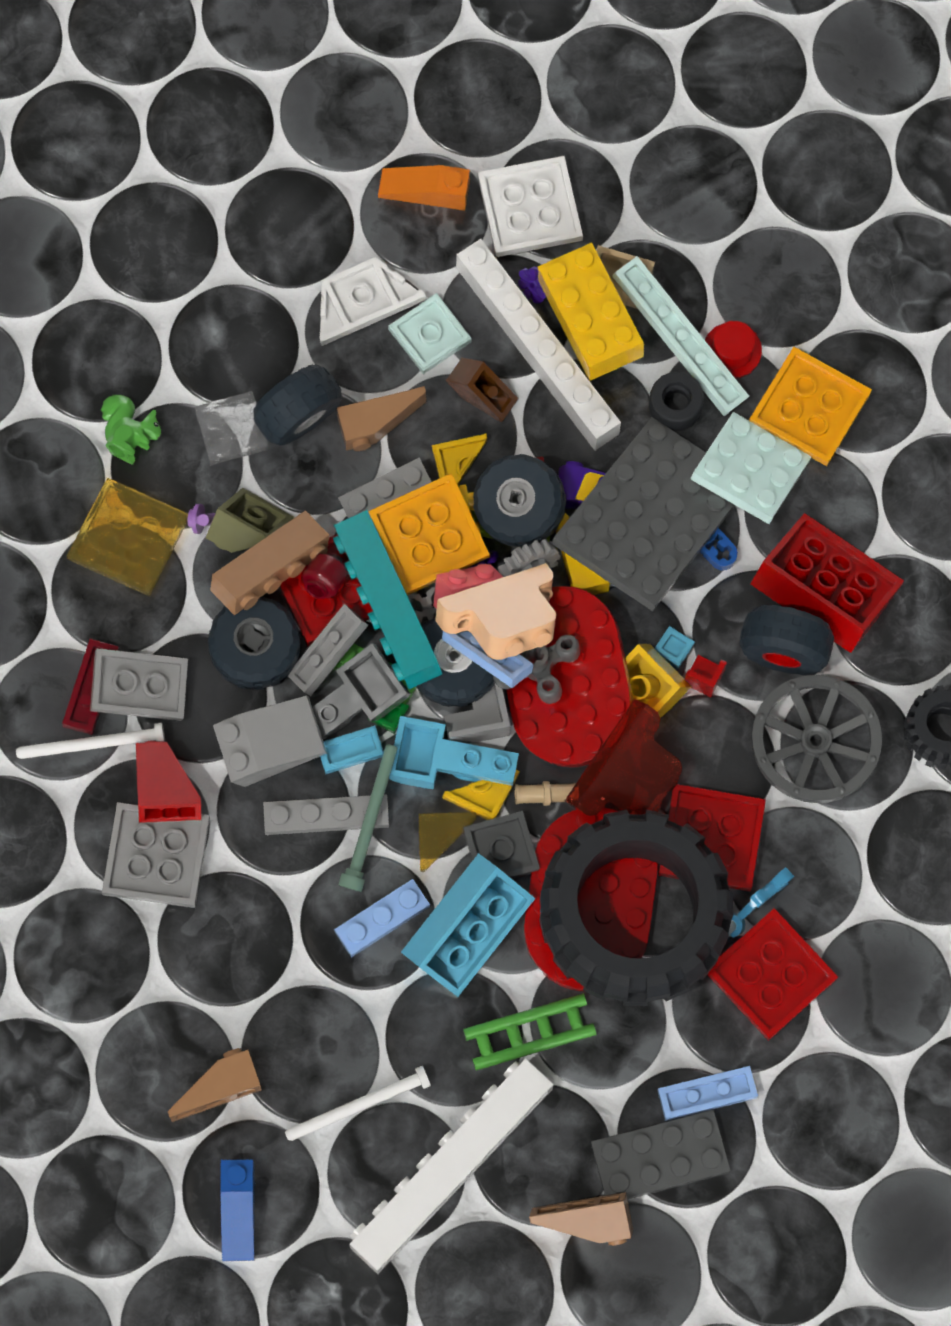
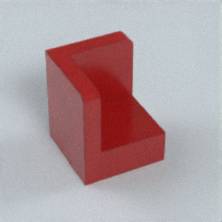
M698 655L691 669L687 671L685 680L692 686L691 688L712 697L725 672L727 662L721 659L718 665Z

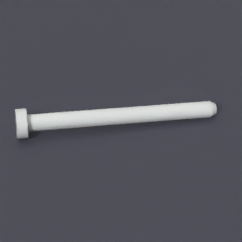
M155 723L152 729L22 746L16 749L17 758L25 759L155 740L157 742H165L163 723Z
M423 1066L415 1068L416 1074L287 1129L285 1132L287 1139L290 1141L298 1139L422 1085L423 1089L430 1087L431 1085Z

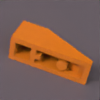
M443 165L383 168L378 198L465 211L470 185V169Z

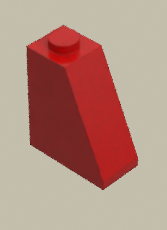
M157 741L136 743L139 823L201 820V797L168 743Z

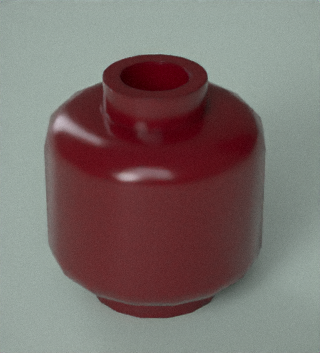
M320 553L311 560L302 575L305 589L310 595L318 599L334 597L348 574L343 560L338 555Z

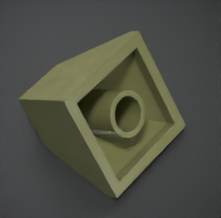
M241 488L217 509L205 538L212 541L218 548L232 553L253 547L294 517L250 491Z

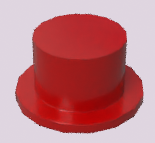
M740 321L725 322L714 327L705 339L706 343L735 379L749 375L760 362L762 356L761 342L757 334L746 323Z

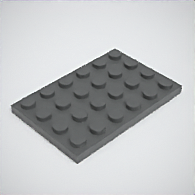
M651 417L555 535L552 544L651 611H654L736 505L691 480L693 472L706 452Z

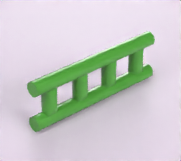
M584 993L463 1029L466 1041L476 1038L481 1053L480 1057L472 1059L475 1070L491 1067L596 1035L593 1023L583 1025L578 1009L587 1005ZM566 1012L571 1030L553 1034L548 1017ZM536 1020L541 1039L523 1043L518 1026ZM506 1029L511 1047L493 1053L488 1034Z

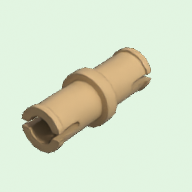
M543 781L542 784L537 785L515 784V804L543 803V806H550V803L556 802L578 803L577 783L550 784L549 781Z

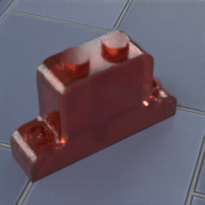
M634 699L564 801L589 816L598 814L607 803H610L619 811L627 809L629 814L645 815L646 810L658 812L661 808V802L667 793L675 788L682 772L680 760L654 741V733L660 725L658 712L648 704Z

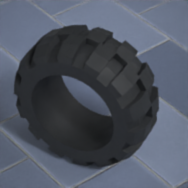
M626 809L604 814L603 819L594 824L586 822L568 836L567 842L560 851H555L545 871L540 894L539 920L544 943H548L554 956L553 961L567 978H574L584 986L583 991L605 1001L606 997L623 1001V1006H647L648 1002L664 999L667 1002L688 992V988L699 979L703 980L717 963L724 945H726L733 918V892L729 890L728 872L719 854L712 853L706 846L703 835L689 824H685L682 827L668 820V814L646 810L645 815L629 814ZM624 858L647 859L669 869L683 883L691 899L693 926L687 936L671 950L650 958L623 957L602 947L586 930L579 914L577 902L582 886L596 870L610 862Z

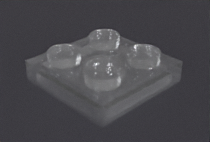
M253 391L194 407L210 465L269 450L266 438L253 420V409L256 406Z

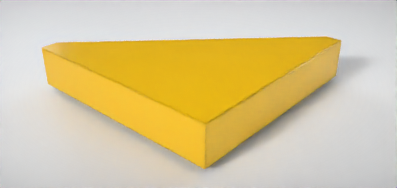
M482 434L432 445L439 478L452 473L458 485L486 444L487 435Z
M518 770L515 772L513 785L519 776L520 771ZM481 780L452 791H445L443 799L486 820L497 818L513 786Z

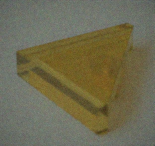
M476 812L419 814L420 872H425L463 833V827L471 825L476 820Z

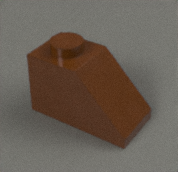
M462 357L446 379V382L463 400L500 422H503L519 399L484 361Z

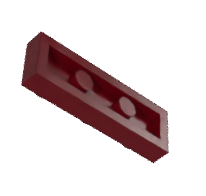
M89 639L62 722L64 728L93 735L100 712L90 711L95 650L120 651L119 646Z

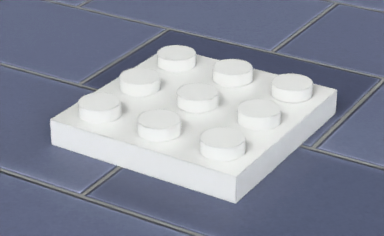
M564 156L478 172V181L496 257L583 241L582 229Z

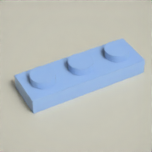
M443 631V641L510 688H513L532 673L533 663L520 654L502 660H495L487 656L472 633L464 631L457 634H449Z
M412 879L335 928L334 931L350 956L353 957L429 908L430 904Z
M750 1066L658 1088L657 1090L665 1121L758 1098Z

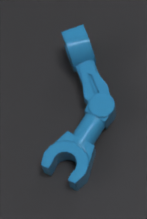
M786 867L767 885L755 892L750 897L751 901L739 913H733L732 920L737 926L736 930L730 934L733 938L743 933L746 926L744 919L753 910L761 907L770 897L783 890L789 884L788 882L794 878V875Z

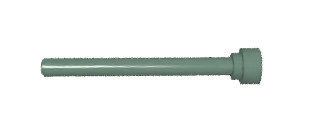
M391 744L385 746L350 868H346L344 874L341 873L339 886L359 892L363 890L365 880L363 879L364 873L361 871L395 760L397 746Z

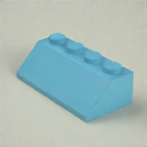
M478 853L401 953L458 997L535 898Z

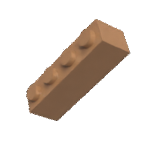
M305 510L212 574L210 591L233 615H236L243 609L248 610L256 604L261 596L266 593L271 594L275 592L284 580L289 577L294 578L298 576L304 567L318 554L327 553L330 535Z

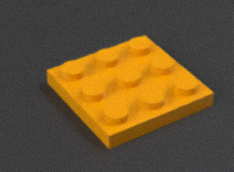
M793 347L749 421L812 456V459L828 466L869 398L872 389Z
M452 473L368 511L407 595L435 583L437 574L450 572L454 569H465L490 557Z

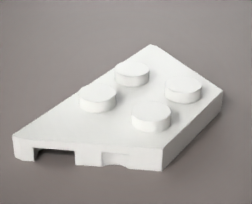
M376 257L321 281L320 343L324 346L426 300V295L422 290H416L405 282V278L400 274L389 270L387 265Z

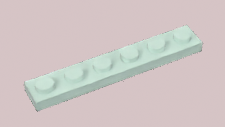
M638 256L612 275L690 375L699 382L702 390L723 416L727 415L749 397Z

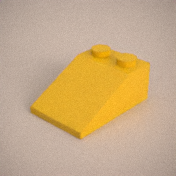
M638 644L625 658L633 695V712L628 729H625L623 735L616 743L617 746L614 748L618 753L624 751L665 715L692 687L651 644Z

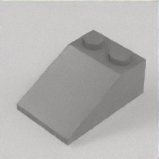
M309 696L244 712L213 725L230 781L243 787L327 754Z

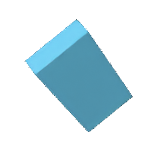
M375 725L323 741L327 754L320 756L325 774H329L381 758L384 751Z

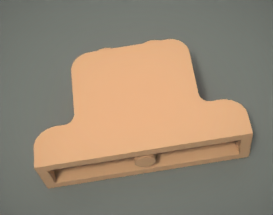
M545 563L439 598L437 600L435 621L444 632L449 634H457L464 631L472 633L487 656L495 660L514 657L528 650L543 647L553 640L556 612L548 603L553 595V572Z

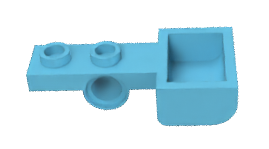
M400 716L394 746H397L398 749L389 776L390 780L400 784L434 789L437 772L453 774L458 779L470 782L485 780L513 786L519 753L444 739L446 724Z

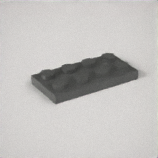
M714 1110L591 1141L605 1196L626 1192L628 1200L720 1176L731 1171Z

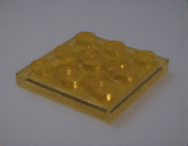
M107 478L67 554V559L150 597L188 522V513Z

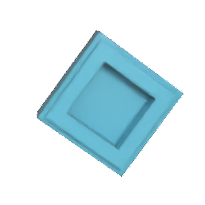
M669 626L655 649L670 665L679 669L695 645V641Z

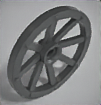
M807 675L781 684L765 698L758 709L753 723L751 742L757 766L772 786L796 800L809 803H827L852 794L869 779L880 757L882 732L874 708L867 698L855 687L837 678L824 675ZM811 688L830 690L818 724L812 723L799 690ZM789 694L804 731L769 715L773 707ZM840 694L851 701L859 709L861 715L828 730L826 726L837 697ZM864 724L868 726L870 735L869 753L832 742L833 739ZM764 725L800 741V743L766 754L763 742ZM814 737V739L821 740V744L814 746L810 743V739ZM803 752L806 754L795 784L783 778L772 766V763ZM827 752L865 764L857 775L848 782L843 783ZM814 758L819 759L834 788L825 790L803 788Z

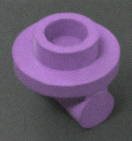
M195 504L194 508L190 509L188 513V526L192 527L194 534H201L204 526L211 525L215 513L205 514L203 504Z

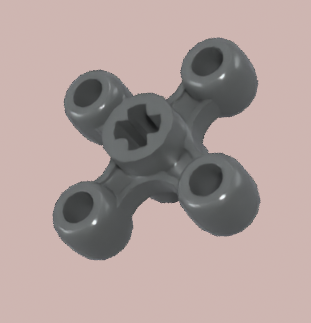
M572 635L561 636L556 641V644L551 647H537L521 653V656L533 663L532 673L527 677L537 681L538 696L541 701L547 704L556 703L562 696L560 682L551 675L552 667L561 661L567 663L574 662L580 656L579 642ZM493 676L494 682L498 687L510 689L508 685Z

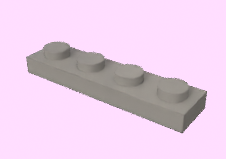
M387 794L383 797L374 828L389 827ZM371 795L263 802L265 835L361 829Z

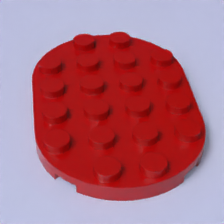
M558 586L552 587L553 595L548 601L556 612L553 640L545 645V647L553 646L563 635H572L578 640L581 649L580 656L574 662L567 663L561 661L552 667L551 675L560 682L562 696L559 701L552 704L541 701L537 693V681H533L528 677L524 678L513 688L506 690L514 728L525 747L537 757L550 764L561 767H579L600 760L617 746L616 743L623 735L625 729H628L631 721L633 695L620 630L612 612L597 597L585 590L575 587Z
M585 807L564 814L546 829L535 850L540 869L531 873L529 894L535 900L527 908L525 914V943L531 959H533L543 974L554 983L570 990L583 991L584 986L574 978H567L553 961L554 956L548 943H544L539 921L540 894L545 871L555 851H560L567 842L568 836L586 822L594 824L602 820L604 814L617 812L609 808ZM624 858L610 862L596 870L586 880L578 894V910L586 930L598 944L614 954L638 959L644 956L649 938L657 880L656 862L641 858Z

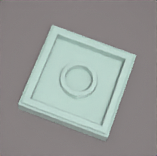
M437 293L388 325V330L422 374H425L472 342L470 335Z

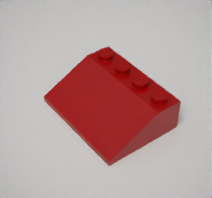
M804 513L764 559L750 585L782 607L795 608L821 618L829 624L834 636V642L852 653L902 586L904 580Z

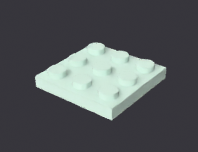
M733 412L696 467L691 480L770 524L812 456Z

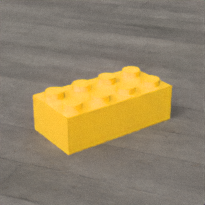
M592 242L537 267L538 281L589 381L644 357V343Z

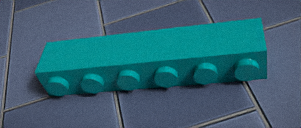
M366 510L335 524L334 527L338 536L333 537L339 553L343 554L346 552L349 561L344 564L351 579L358 578L361 586L357 587L356 590L363 605L369 603L372 612L368 613L374 629L381 628L384 637L379 640L386 656L390 654L394 656L396 663L391 666L398 682L405 680L408 689H411L442 675L436 656L368 511Z

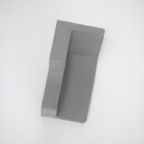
M495 682L491 690L483 698L472 702L473 710L443 715L447 738L451 741L470 744L510 736V722L503 689L498 687Z

